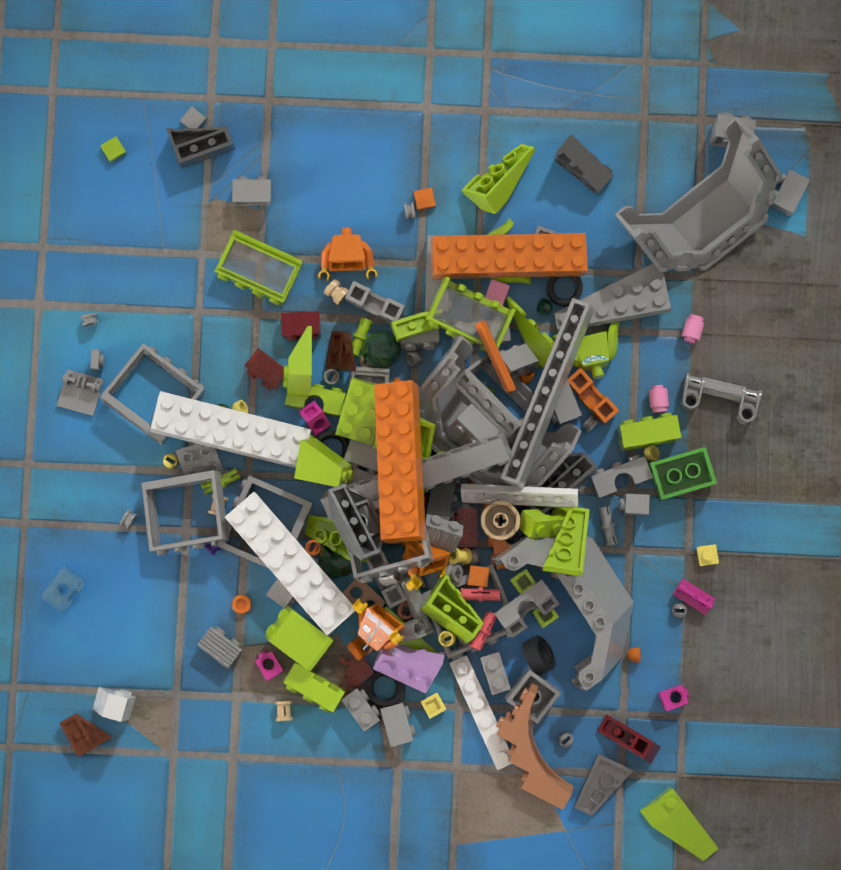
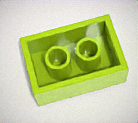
M352 377L336 435L373 445L376 435L375 383Z
M672 413L661 414L657 419H653L652 416L643 417L639 422H634L633 419L622 421L616 429L620 452L677 442L682 438L677 415L672 416Z

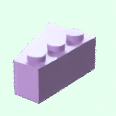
M399 645L388 650L383 648L376 657L373 669L426 694L443 664L445 652H427V649H410L409 646Z

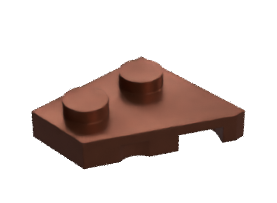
M343 331L331 332L325 369L356 371L350 333Z
M77 713L59 723L78 757L111 739L109 734Z

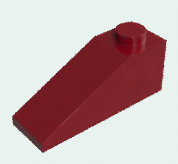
M607 714L597 729L604 736L649 763L653 762L661 748L658 744Z

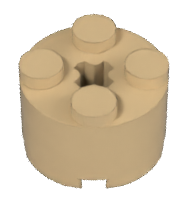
M495 501L484 509L480 525L488 538L495 541H504L511 538L517 532L520 526V515L517 509L509 502ZM499 516H502V520H505V523H502L501 526H498V523L495 522V519H498Z

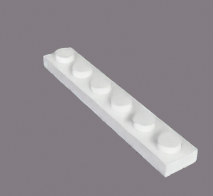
M461 484V498L464 503L491 504L495 501H506L512 505L578 507L579 503L578 489L530 486L520 489L515 486Z
M467 655L450 662L451 669L496 769L499 770L512 764L509 762L511 754L508 753L509 748L505 739L496 735L498 731L496 727L497 721Z

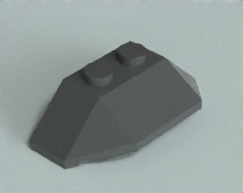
M585 452L570 453L540 487L579 489L598 466ZM529 506L531 509H539L546 515L555 508L550 506Z
M346 483L328 489L330 515L347 550L360 560L379 554L383 544L380 534V518L369 497L350 488Z

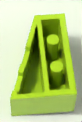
M446 573L438 580L419 610L462 641L468 643L476 637L484 623L471 605L466 603L460 595L461 592L454 587Z
M297 662L294 663L283 682L287 685L286 689L295 694L298 691L303 694V699L310 703H313V701L320 705L319 708L328 713L330 711L335 712L346 690L313 671H307Z

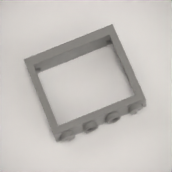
M142 344L102 393L100 399L151 439L163 446L169 437L149 432L151 425L113 397L115 392L145 356L192 390L195 394L191 399L199 401L205 392L203 385L197 379L192 380L189 378L188 373L180 367L177 369L172 365L173 362L166 356L162 358L158 355V351L154 347L152 348L150 345L147 347L145 344Z
M486 354L464 370L453 384L501 433L504 432L505 437L508 439L520 429L524 417L518 420L474 375L482 368L504 390L497 373L491 366L492 362L488 354ZM517 377L512 379L516 390L508 393V395L527 412L534 393Z
M212 470L141 483L150 552H155L158 556L167 555L168 551L171 550L185 552L188 547L202 549L205 548L204 545L206 544L220 546L223 545L224 541H229L221 472ZM212 481L218 535L161 545L155 491Z
M248 476V479L244 478L240 489H242L240 497L236 496L232 506L236 508L247 498L252 484L303 505L291 532L298 541L314 504L252 476ZM227 521L228 536H230L233 526ZM224 541L223 545L218 546L268 568L260 558L226 544L227 541Z
M379 500L373 501L372 504L377 514H379ZM426 524V540H422L425 555L363 572L360 559L348 551L354 579L361 583H369L373 581L372 578L379 576L380 578H386L391 576V573L397 571L404 573L410 571L411 567L418 566L421 568L428 566L429 562L434 561Z
M493 564L486 567L490 568L489 574L495 588H500V600L504 607L509 602ZM469 574L462 576L460 582L453 581L451 583L455 588L467 584ZM432 590L421 594L424 601ZM431 618L439 636L443 632L439 623ZM504 628L490 634L484 643L492 645L499 642V637L505 635L508 638L510 635ZM470 643L452 651L449 646H443L447 658L452 657L453 661L463 657V652L470 650L471 653L478 651L470 647Z

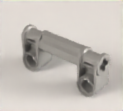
M686 373L680 405L685 411H693L700 403L701 394L739 402L736 419L740 424L747 425L756 417L762 390L753 391L746 389L745 386L706 377L698 378L690 376V373ZM687 397H691L694 400L695 404L693 406L687 405L685 401ZM742 411H748L751 415L750 419L743 418Z
M397 571L391 573V576L386 578H380L379 576V581L383 586L400 583L407 599L413 619L403 624L405 627L399 634L405 637L404 641H410L435 632L436 630L432 627L429 616L419 610L424 603L419 588L408 590L406 583L411 579L410 575H408V572L399 573Z

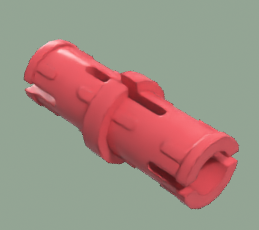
M461 588V596L464 600H479V602H482V600L500 601V588Z
M486 612L482 621L484 624L476 637L471 641L470 647L481 651L497 619L494 613Z

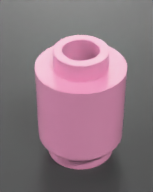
M689 314L688 318H686L681 334L685 342L695 344V341H700L704 327L703 317Z
M663 385L652 386V389L648 390L652 413L668 412V388H664Z

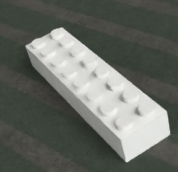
M160 391L149 432L296 468L300 440L309 438L311 429Z
M255 492L225 516L227 521L327 636L356 612L352 607L353 604Z

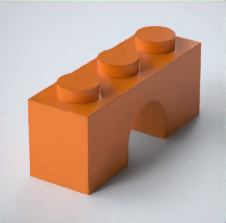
M582 368L578 369L567 379L572 392L602 425L606 424L620 411L607 396H603L598 391L592 379Z

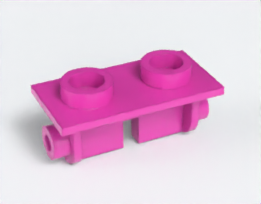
M683 578L672 594L704 615L712 608L715 598Z

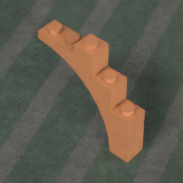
M531 683L529 689L525 688L520 696V699H522L521 704H516L512 713L507 711L505 717L501 716L496 724L498 728L496 735L513 743L508 752L511 754L509 762L525 770L520 779L523 781L521 789L563 810L572 795L574 786L560 778L548 766L535 744L531 729V710L538 686Z

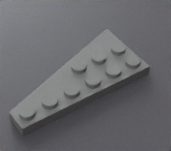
M654 264L580 300L591 304L594 309L588 327L671 312L664 272H660ZM569 306L554 313L558 333Z

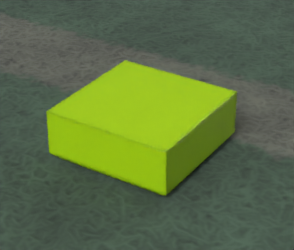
M117 136L100 145L110 163L126 154Z

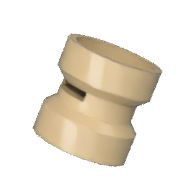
M334 279L323 293L327 297L332 296L333 302L338 306L344 301L349 290L346 287H340V282Z

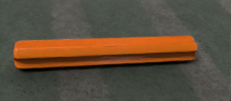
M486 321L477 323L475 327L505 393L508 394L515 391L514 382Z

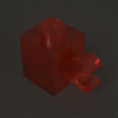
M349 651L351 659L345 661L343 657H340V661L345 665L351 666L345 670L347 675L344 678L350 686L354 684L357 687L374 675L375 672L365 658L357 662L354 655Z

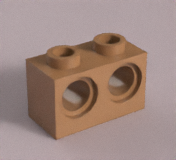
M356 579L343 592L352 604L361 599L362 604L371 600L382 607L386 605V602L366 583L358 582ZM355 587H359L362 590V595L359 598L351 596V590Z

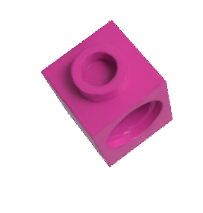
M315 401L299 411L306 426L311 429L315 436L331 426L324 412Z
M265 650L257 655L259 659L255 660L266 681L285 671L274 651L268 652V650ZM268 658L274 661V667L271 670L264 667V661Z
M680 684L658 692L664 711H669L689 703L687 700L690 698L688 690ZM676 691L679 693L680 699L678 702L673 703L670 700V695Z

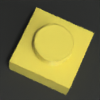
M716 544L696 547L699 566L719 563Z
M437 692L420 701L429 719L447 710Z

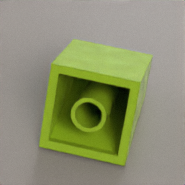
M311 437L300 440L295 479L334 487L345 483L348 485L353 480L354 471L352 470V464L316 438Z
M289 606L280 611L277 621L274 625L272 624L268 627L264 636L269 642L309 672L333 642L322 630Z

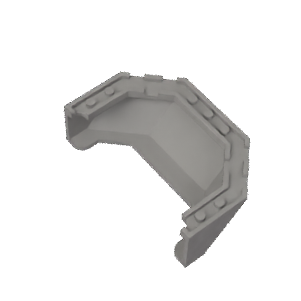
M737 117L731 120L724 129V134L729 142L722 165L662 213L638 214L632 206H625L615 213L623 227L660 272H667L670 269H675L676 271H690V269L697 268L699 270H707L767 222V211L769 205L773 204L776 195L775 187L777 182H780L782 174L761 140Z
M461 335L419 388L420 418L436 424L432 443V450L436 453L461 447L457 442L449 438L446 430L473 404L453 384L460 374L466 370L465 360L472 352L471 343ZM564 423L556 432H546L524 487H540L573 451L582 430L572 423ZM496 464L490 466V469L480 472L478 470L468 476L474 483L480 485L512 486L500 478L506 464L501 466Z
M525 535L491 559L496 566L504 564L511 571L518 570L526 564L543 567L556 537L530 539ZM592 537L586 538L582 576L556 573L596 635L593 653L573 666L577 674L575 678L570 680L576 689L585 691L600 682L623 657L634 603Z

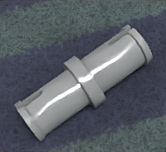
M610 506L598 508L602 523L600 528L603 529L606 546L618 544L614 529L616 525L612 520Z

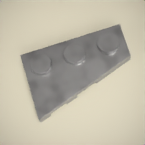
M597 754L574 808L592 816L634 770Z

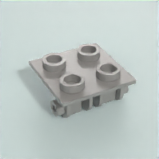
M67 369L66 374L62 377L64 382L57 406L94 416L104 379Z
M195 443L175 450L184 475L212 470L219 471L221 474L224 473L216 448Z

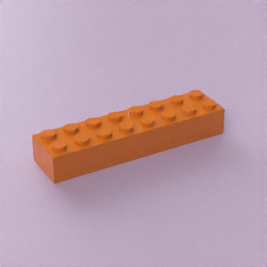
M586 233L433 236L430 242L432 279H443L445 277L450 279L584 276L588 271Z
M413 380L374 384L381 540L387 544L426 540L419 386Z

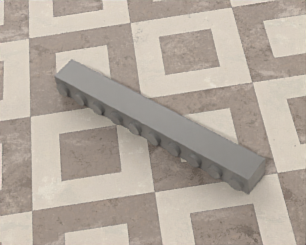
M574 298L571 300L512 447L511 459L506 463L500 478L507 484L520 489L524 488L593 315L594 309L589 303Z
M504 432L422 459L423 489L429 490L434 488L436 484L442 482L447 484L452 482L454 478L460 476L465 478L470 476L472 472L478 470L483 472L490 469V466L496 464L501 466L508 463L512 452ZM378 475L348 484L350 488L369 497L371 502L379 500ZM325 492L320 500L329 520H331L328 494Z

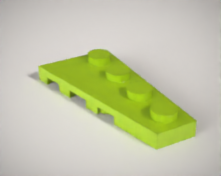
M570 506L542 571L582 576L590 509Z

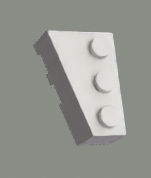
M99 687L93 710L102 717L120 722L130 719L136 697L131 696L132 692L127 690L114 691Z

